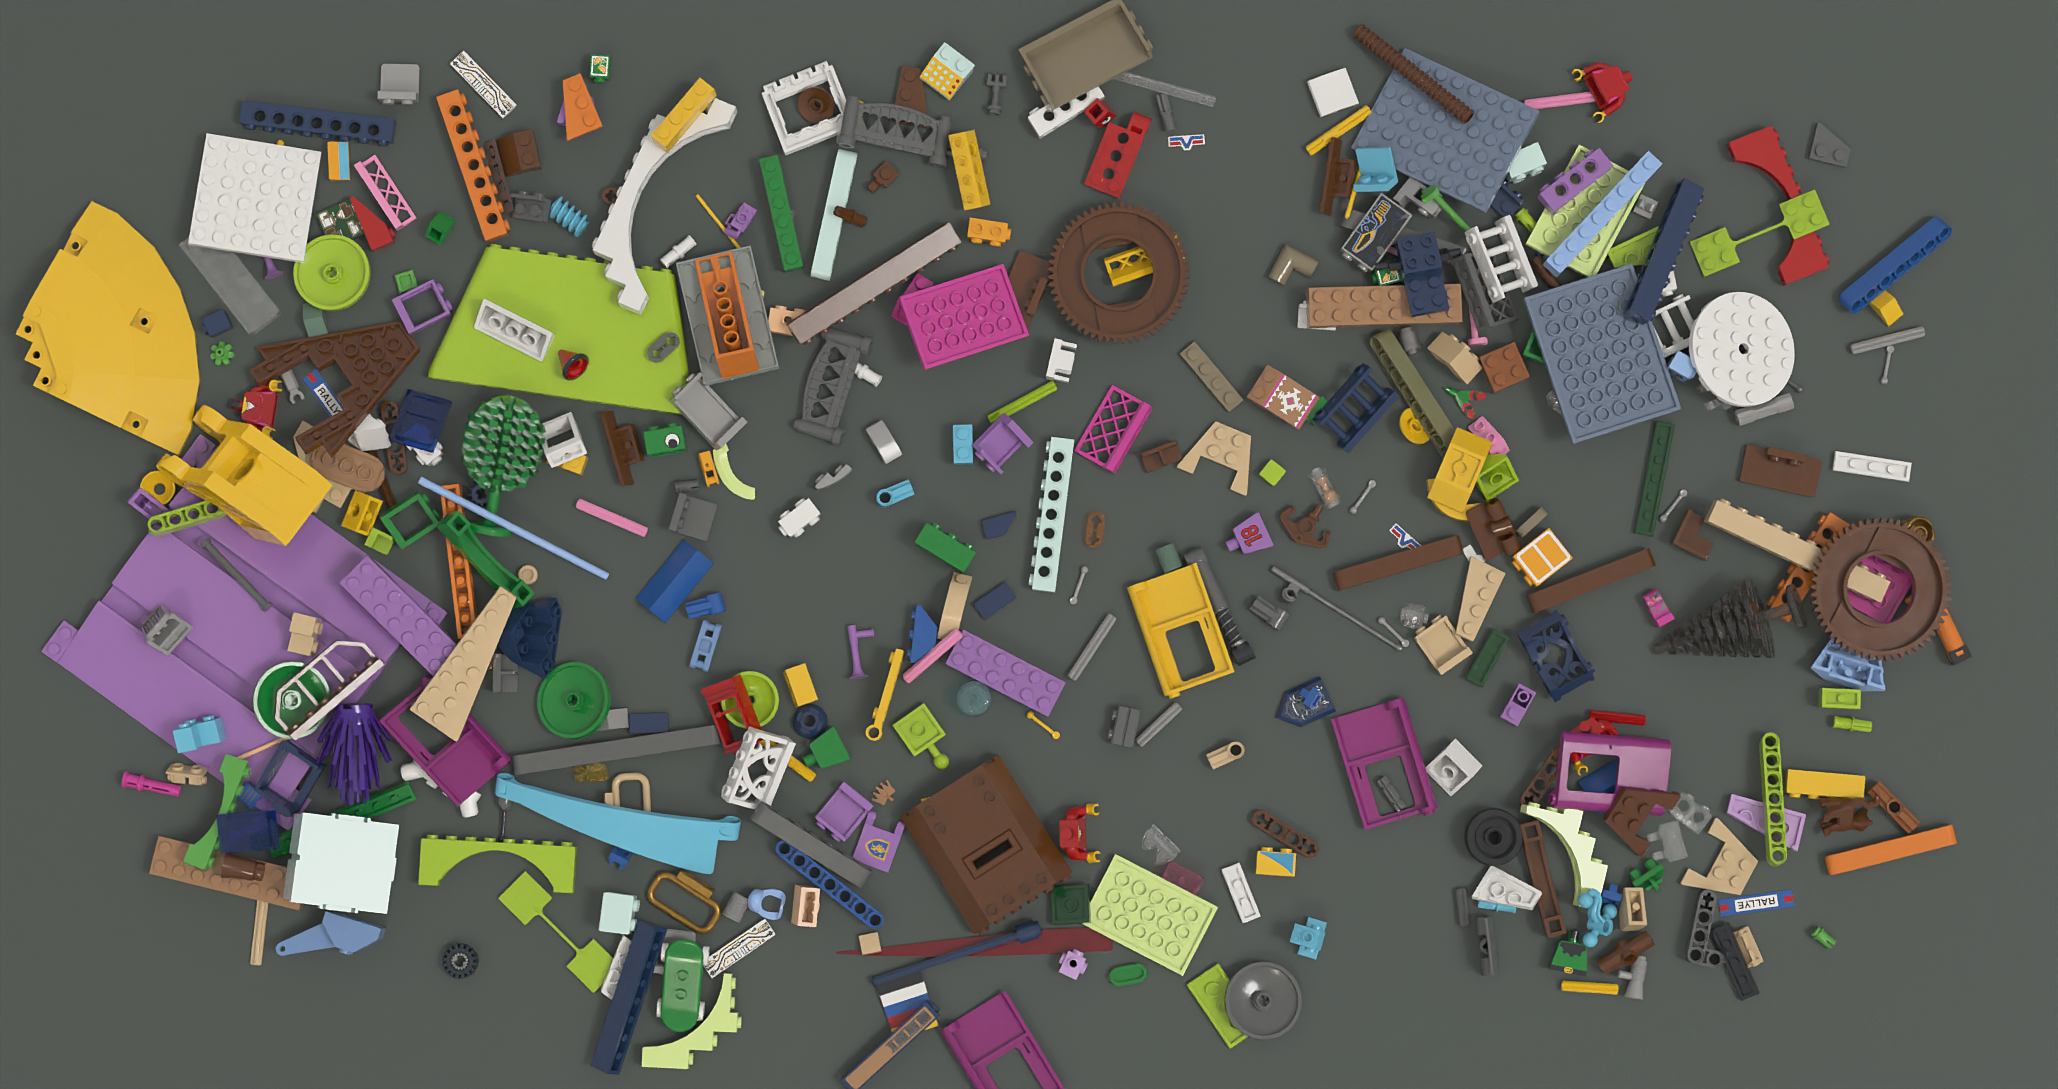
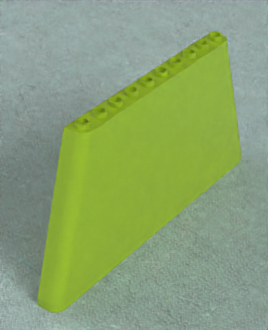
M490 244V247L485 248L431 363L427 378L682 415L669 401L673 397L671 393L678 386L683 387L686 384L684 380L689 376L676 275L671 274L672 270L660 269L659 272L653 271V267L642 266L641 269L636 268L637 276L649 297L642 315H638L620 307L617 297L620 290H624V288L609 282L605 274V269L608 263H612L611 261L604 260L603 263H597L596 259L585 258L583 261L577 260V256L566 255V258L558 257L557 253L552 252L542 255L539 254L540 251L528 249V252H521V248L509 247V250L501 249L502 246L497 244ZM484 299L556 335L542 362L474 328ZM675 333L680 339L678 348L662 362H652L648 357L649 348L665 334ZM668 337V342L664 345V347L666 348L670 344L674 346V340L676 338ZM661 348L659 351L654 349L652 351V358L657 357L659 359L661 357L660 352L664 349ZM559 350L586 354L588 356L589 365L579 378L572 381L564 379L558 356Z

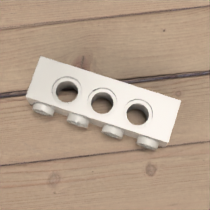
M1099 86L1085 93L1087 96L1085 100L1079 101L1075 98L1068 102L1071 107L1067 111L1061 110L1060 107L1051 111L1049 105L1041 109L1037 107L1029 112L1028 121L1039 139L1083 113L1096 98L1103 100L1105 96ZM1046 112H1051L1054 114V119L1047 121L1043 116Z

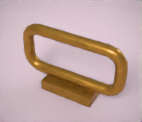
M682 869L678 876L670 872H661L656 875L648 887L647 898L654 907L695 933L707 934L711 932L721 916L719 903L711 898L716 889L685 869ZM662 880H670L713 908L714 913L706 926H698L655 898L654 893Z

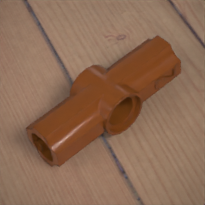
M1877 781L1867 791L1873 799L1875 794L1880 796L1879 805L1907 834L1913 831L1920 823L1880 781ZM1891 802H1895L1898 806L1897 811L1894 813L1889 810Z

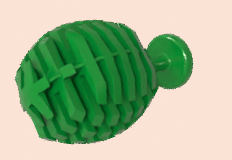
M502 395L491 398L492 400L481 401L476 412L470 411L467 415L470 421L465 423L463 445L461 446V452L463 453V456H460L461 462L467 467L469 476L477 482L476 484L489 491L486 510L497 515L501 493L513 491L516 487L525 488L528 478L530 476L532 478L537 476L539 471L536 467L541 466V455H543L544 450L542 444H545L543 432H546V429L540 423L537 412L528 403L512 395ZM486 518L484 520H469L473 532L499 537L511 536V531Z

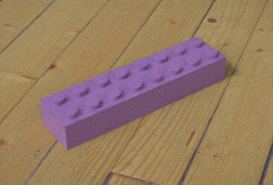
M369 554L340 580V584L434 676L455 648L457 642Z

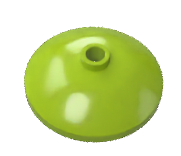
M755 671L741 672L739 674H741L748 695L753 696L755 699L752 705L759 724L764 726L777 712L779 706L777 688L772 680L762 673ZM734 697L721 701L723 711L738 707ZM739 709L725 714L733 724L746 729Z

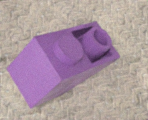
M1519 683L1499 718L1517 727L1536 692Z

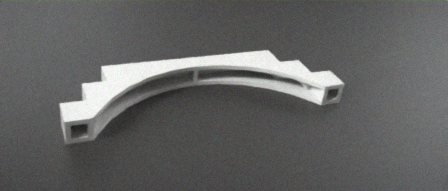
M717 98L707 107V115L702 113L669 153L655 144L651 137V134L666 117L657 114L656 118L651 120L649 124L650 131L641 141V150L634 155L632 161L634 164L631 170L628 169L625 174L624 180L626 181L623 187L620 186L617 191L616 197L618 198L615 204L612 203L609 208L608 214L610 215L607 221L604 220L600 227L599 238L596 237L593 241L592 248L594 254L612 262L611 264L608 263L605 269L607 280L624 288V290H620L617 297L620 307L638 315H642L649 300L637 276L631 245L633 216L641 192L652 174L669 156L681 147L704 135L730 129L736 117L737 109L735 106Z

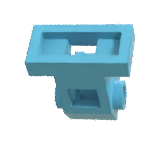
M1308 917L1306 926L1295 923L1290 942L1300 945L1297 954L1316 960L1318 952L1322 947L1327 922Z

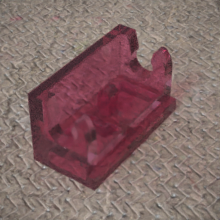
M1169 861L1161 877L1194 895H1197L1205 879L1172 861Z

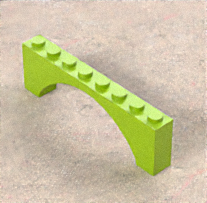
M427 835L426 838H421L418 885L440 886V881L446 873L463 859L484 851L500 850L517 854L532 862L549 879L554 887L553 892H575L577 847H574L573 843L561 842V846H555L552 841H542V845L534 844V840H523V843L519 844L515 843V839H503V843L496 842V838H484V842L476 841L477 837H465V840H457V836H446V839H438V835Z

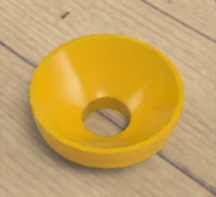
M160 471L148 473L140 484L141 488L150 492L163 505L171 501L176 490L175 483ZM159 483L165 486V492L161 495L156 494L154 490L155 486Z

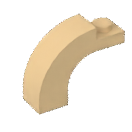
M953 573L937 639L943 640L954 629H960L972 576Z

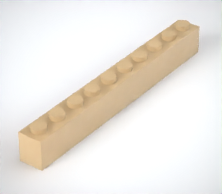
M1724 499L1713 501L1704 522L1810 572L1811 570H1816V566L1813 565L1814 562H1819L1816 556L1823 555L1820 548L1816 547L1817 543L1808 539L1805 542L1799 539L1800 535L1791 531L1788 534L1782 531L1783 527L1775 523L1769 525L1765 523L1766 519L1758 515L1752 517L1747 514V510L1741 507L1735 509L1730 506V502ZM1858 564L1850 574L1847 589L1875 603H1881L1890 581L1886 580L1885 575L1878 572L1873 574L1868 571V567Z

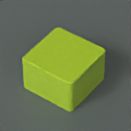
M1271 459L1259 476L1274 487L1286 470Z

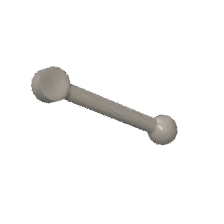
M1892 345L1886 347L1888 353L1884 374L1880 380L1882 384L1888 383L1887 373L1891 353L1894 351Z
M1374 480L1368 482V487L1356 504L1350 508V513L1355 514L1357 512L1358 506L1370 489L1376 486Z
M1685 489L1679 492L1678 498L1674 501V503L1670 506L1666 513L1660 516L1661 522H1666L1667 516L1671 513V511L1682 499V497L1687 496V491Z
M1086 566L1081 568L1082 573L1073 597L1070 598L1071 604L1077 603V595L1085 573L1088 572V567Z
M1380 617L1378 619L1379 624H1383L1397 639H1399L1403 647H1407L1409 645V641L1406 639L1404 640L1386 622L1384 617Z

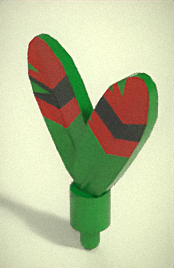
M1445 387V390L1449 392L1448 394L1455 397L1463 413L1471 419L1475 418V411L1468 400H1482L1486 397V394L1477 390L1458 391L1452 387L1451 389Z

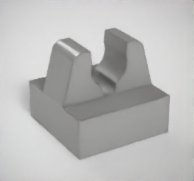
M1641 194L1633 213L1650 220L1658 202Z

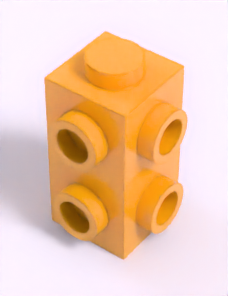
M970 218L967 239H971L972 243L982 244V241L990 242L991 246L1001 247V244L1005 245L1006 240H1010L1011 229H1008V223Z

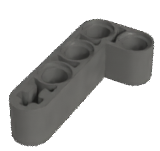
M1701 890L1697 895L1685 957L1690 963L1718 968L1723 964V955L1719 951L1707 949L1717 896L1712 890ZM1707 893L1711 897V901L1706 903V907H1710L1709 910L1700 908V905L1705 906V900L1702 897L1703 895L1706 896ZM1701 912L1707 914V920L1703 923L1698 919V915ZM1700 930L1703 933V939L1696 941L1694 934ZM1694 949L1699 951V958L1697 960H1692L1690 957V953ZM1711 954L1718 956V962L1714 965L1709 961Z

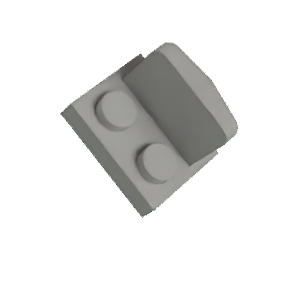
M164 605L159 606L152 612L141 627L146 636V642L166 656L174 650L193 628L190 623Z

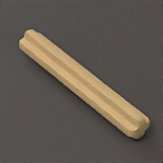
M257 900L250 959V964L258 966L262 964L268 903Z

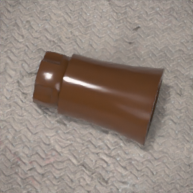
M226 852L221 878L262 881L266 863Z

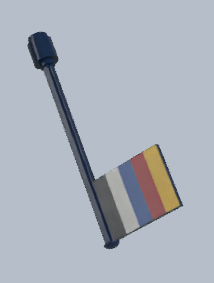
M1031 920L1016 925V930H1013L1012 933L877 977L872 976L871 982L873 986L878 988L891 1031L893 1032L925 1001L928 1000L931 1003L921 970L1014 940L1020 941L1023 944L1038 939V936L1042 935L1038 920L1034 922ZM937 1019L925 1030L938 1026Z

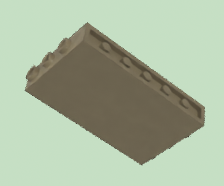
M1111 0L1018 49L1025 63L1023 68L1027 76L1033 77L1034 80L1031 82L1035 90L1041 91L1042 95L1040 98L1045 106L1049 105L1051 111L1153 58L1151 42L1149 39H1144L1143 35L1145 33L1141 25H1136L1134 13L1132 10H1127L1122 0Z

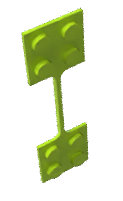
M1815 189L1779 204L1784 220L1777 225L1738 241L1730 239L1726 227L1691 241L1690 244L1704 277L1739 263L1740 261L1735 251L1737 244L1780 226H1788L1793 239H1797L1830 225Z
M525 871L498 899L524 925L534 916L540 915L576 950V957L567 967L595 993L604 983L613 957L595 939L585 948H577L543 914V907L552 897Z

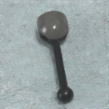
M498 797L497 804L499 809L502 810L501 836L498 840L500 843H503V839H506V811L512 807L513 801Z

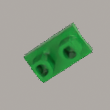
M1651 858L1644 864L1648 870L1647 873L1642 875L1638 868L1629 873L1633 888H1645L1647 892L1654 889L1656 892H1659L1658 885L1663 882L1660 876L1665 874V868L1662 864H1658Z

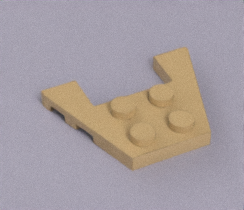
M1215 422L1178 464L1177 468L1193 474L1200 456L1236 470L1237 474L1230 490L1246 496L1251 436Z
M1715 817L1707 833L1724 842L1718 856L1706 877L1688 868L1680 884L1741 895L1758 860Z

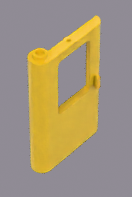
M1197 563L1127 587L1164 696H1169V699L1180 696V691L1235 672ZM1198 621L1209 648L1215 670L1191 680L1183 681L1172 654L1166 632L1190 622Z

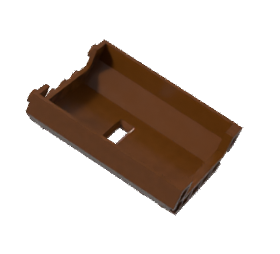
M999 755L978 766L900 816L974 934L977 932L979 935L989 930L988 925L993 922L996 925L1006 919L1004 915L1007 913L1015 914L1022 909L1020 905L1026 901L1028 904L1038 899L1037 894L1042 891L1046 894L1055 888L1053 884L1060 881L1063 883L1071 878L1069 875L1072 873L1071 869ZM1008 839L1012 846L1011 848L978 869L973 864L974 860Z

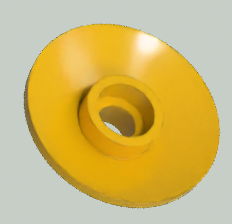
M1411 408L1403 411L1399 419V425L1404 436L1415 444H1424L1429 441V436Z

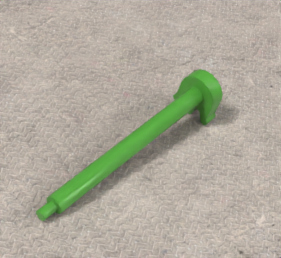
M1431 185L1422 190L1421 201L1424 204L1434 199L1465 232L1471 229L1439 195L1440 189L1436 185Z

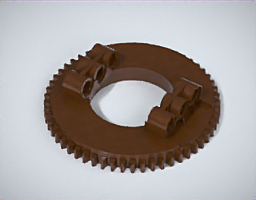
M1113 202L1112 208L1109 207L1108 203H1105V209L1098 205V211L1091 207V214L1083 211V218L1077 215L1078 222L1071 220L1072 227L1066 225L1067 233L1061 231L1060 235L1063 239L1057 238L1056 241L1059 245H1053V249L1057 252L1050 253V256L1055 259L1049 260V264L1053 265V267L1048 268V271L1053 273L1048 276L1049 280H1053V282L1049 283V287L1055 288L1050 293L1051 295H1057L1053 302H1060L1056 308H1063L1060 314L1061 316L1068 315L1065 321L1072 320L1071 327L1078 325L1077 331L1080 332L1084 329V336L1091 333V339L1098 336V341L1101 342L1103 338H1106L1107 344L1110 339H1113L1114 344H1117L1118 339L1121 340L1122 344L1125 343V339L1132 343L1133 337L1139 342L1140 335L1147 339L1148 332L1153 336L1154 329L1160 332L1161 324L1165 327L1167 326L1166 319L1173 320L1170 314L1177 315L1178 312L1175 310V307H1182L1178 301L1185 300L1181 294H1187V290L1183 287L1189 286V283L1184 280L1190 278V275L1185 273L1190 270V267L1184 266L1189 263V259H1183L1187 252H1181L1185 246L1184 244L1178 245L1181 237L1174 238L1177 231L1170 232L1172 225L1165 227L1167 220L1164 219L1160 222V215L1158 214L1156 217H1153V210L1147 214L1146 207L1139 211L1138 204L1132 209V204L1129 203L1127 208H1125L1123 202H1121L1120 207H1117L1116 202ZM1130 243L1136 244L1148 255L1152 264L1153 280L1150 289L1140 300L1106 305L1098 301L1091 294L1085 282L1084 270L1089 256L1096 249L1124 246Z
M1872 518L1871 522L1869 519H1864V524L1862 521H1857V526L1851 523L1850 529L1843 527V533L1837 531V538L1831 536L1832 543L1826 542L1827 549H1820L1823 555L1816 556L1819 562L1813 563L1816 566V570H1811L1814 577L1809 578L1813 582V585L1809 586L1810 589H1813L1809 596L1814 597L1810 604H1815L1812 612L1818 613L1815 619L1821 620L1818 625L1825 627L1823 633L1830 632L1827 638L1832 639L1835 637L1833 643L1838 644L1841 642L1839 648L1844 649L1847 646L1846 652L1851 653L1853 651V656L1861 654V658L1865 659L1868 655V660H1873L1875 657L1876 661H1881L1882 656L1884 661H1888L1889 657L1895 660L1897 655L1903 658L1904 652L1907 655H1911V649L1914 652L1918 651L1917 645L1924 647L1923 640L1930 642L1931 640L1928 635L1936 636L1933 629L1940 630L1941 628L1938 623L1945 622L1941 616L1948 615L1944 609L1950 608L1946 601H1951L1952 599L1947 596V594L1952 593V590L1947 589V586L1952 585V582L1946 581L1947 578L1951 577V574H1945L1949 567L1942 566L1946 559H1939L1943 553H1936L1938 546L1931 547L1933 540L1926 541L1927 534L1920 536L1922 531L1920 529L1914 532V525L1907 529V522H1903L1900 526V520H1895L1893 524L1892 518H1888L1887 522L1885 518H1880L1879 522L1877 518ZM1873 555L1877 556L1880 560L1894 565L1897 569L1907 572L1912 582V597L1909 606L1900 617L1885 624H1881L1853 609L1848 598L1847 585L1851 572L1859 562Z

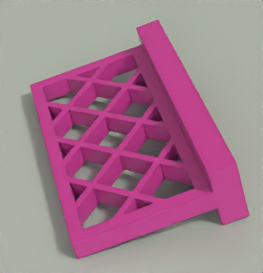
M1112 385L1074 451L1107 469L1109 472L1116 474L1153 410L1152 406ZM1114 391L1121 394L1122 402L1112 404L1110 397ZM1134 401L1139 404L1135 412L1128 413L1126 403ZM1124 405L1126 414L1115 417L1113 407ZM1111 408L1113 418L1102 421V411ZM1127 417L1128 426L1119 430L1116 420ZM1114 421L1116 431L1106 433L1103 424ZM1101 425L1103 435L1093 437L1092 428ZM1117 434L1118 443L1109 446L1107 436ZM1105 438L1107 447L1096 450L1094 440ZM1092 442L1094 451L1085 453L1080 450L1084 443ZM1108 450L1109 458L1105 464L1099 461L1097 453Z

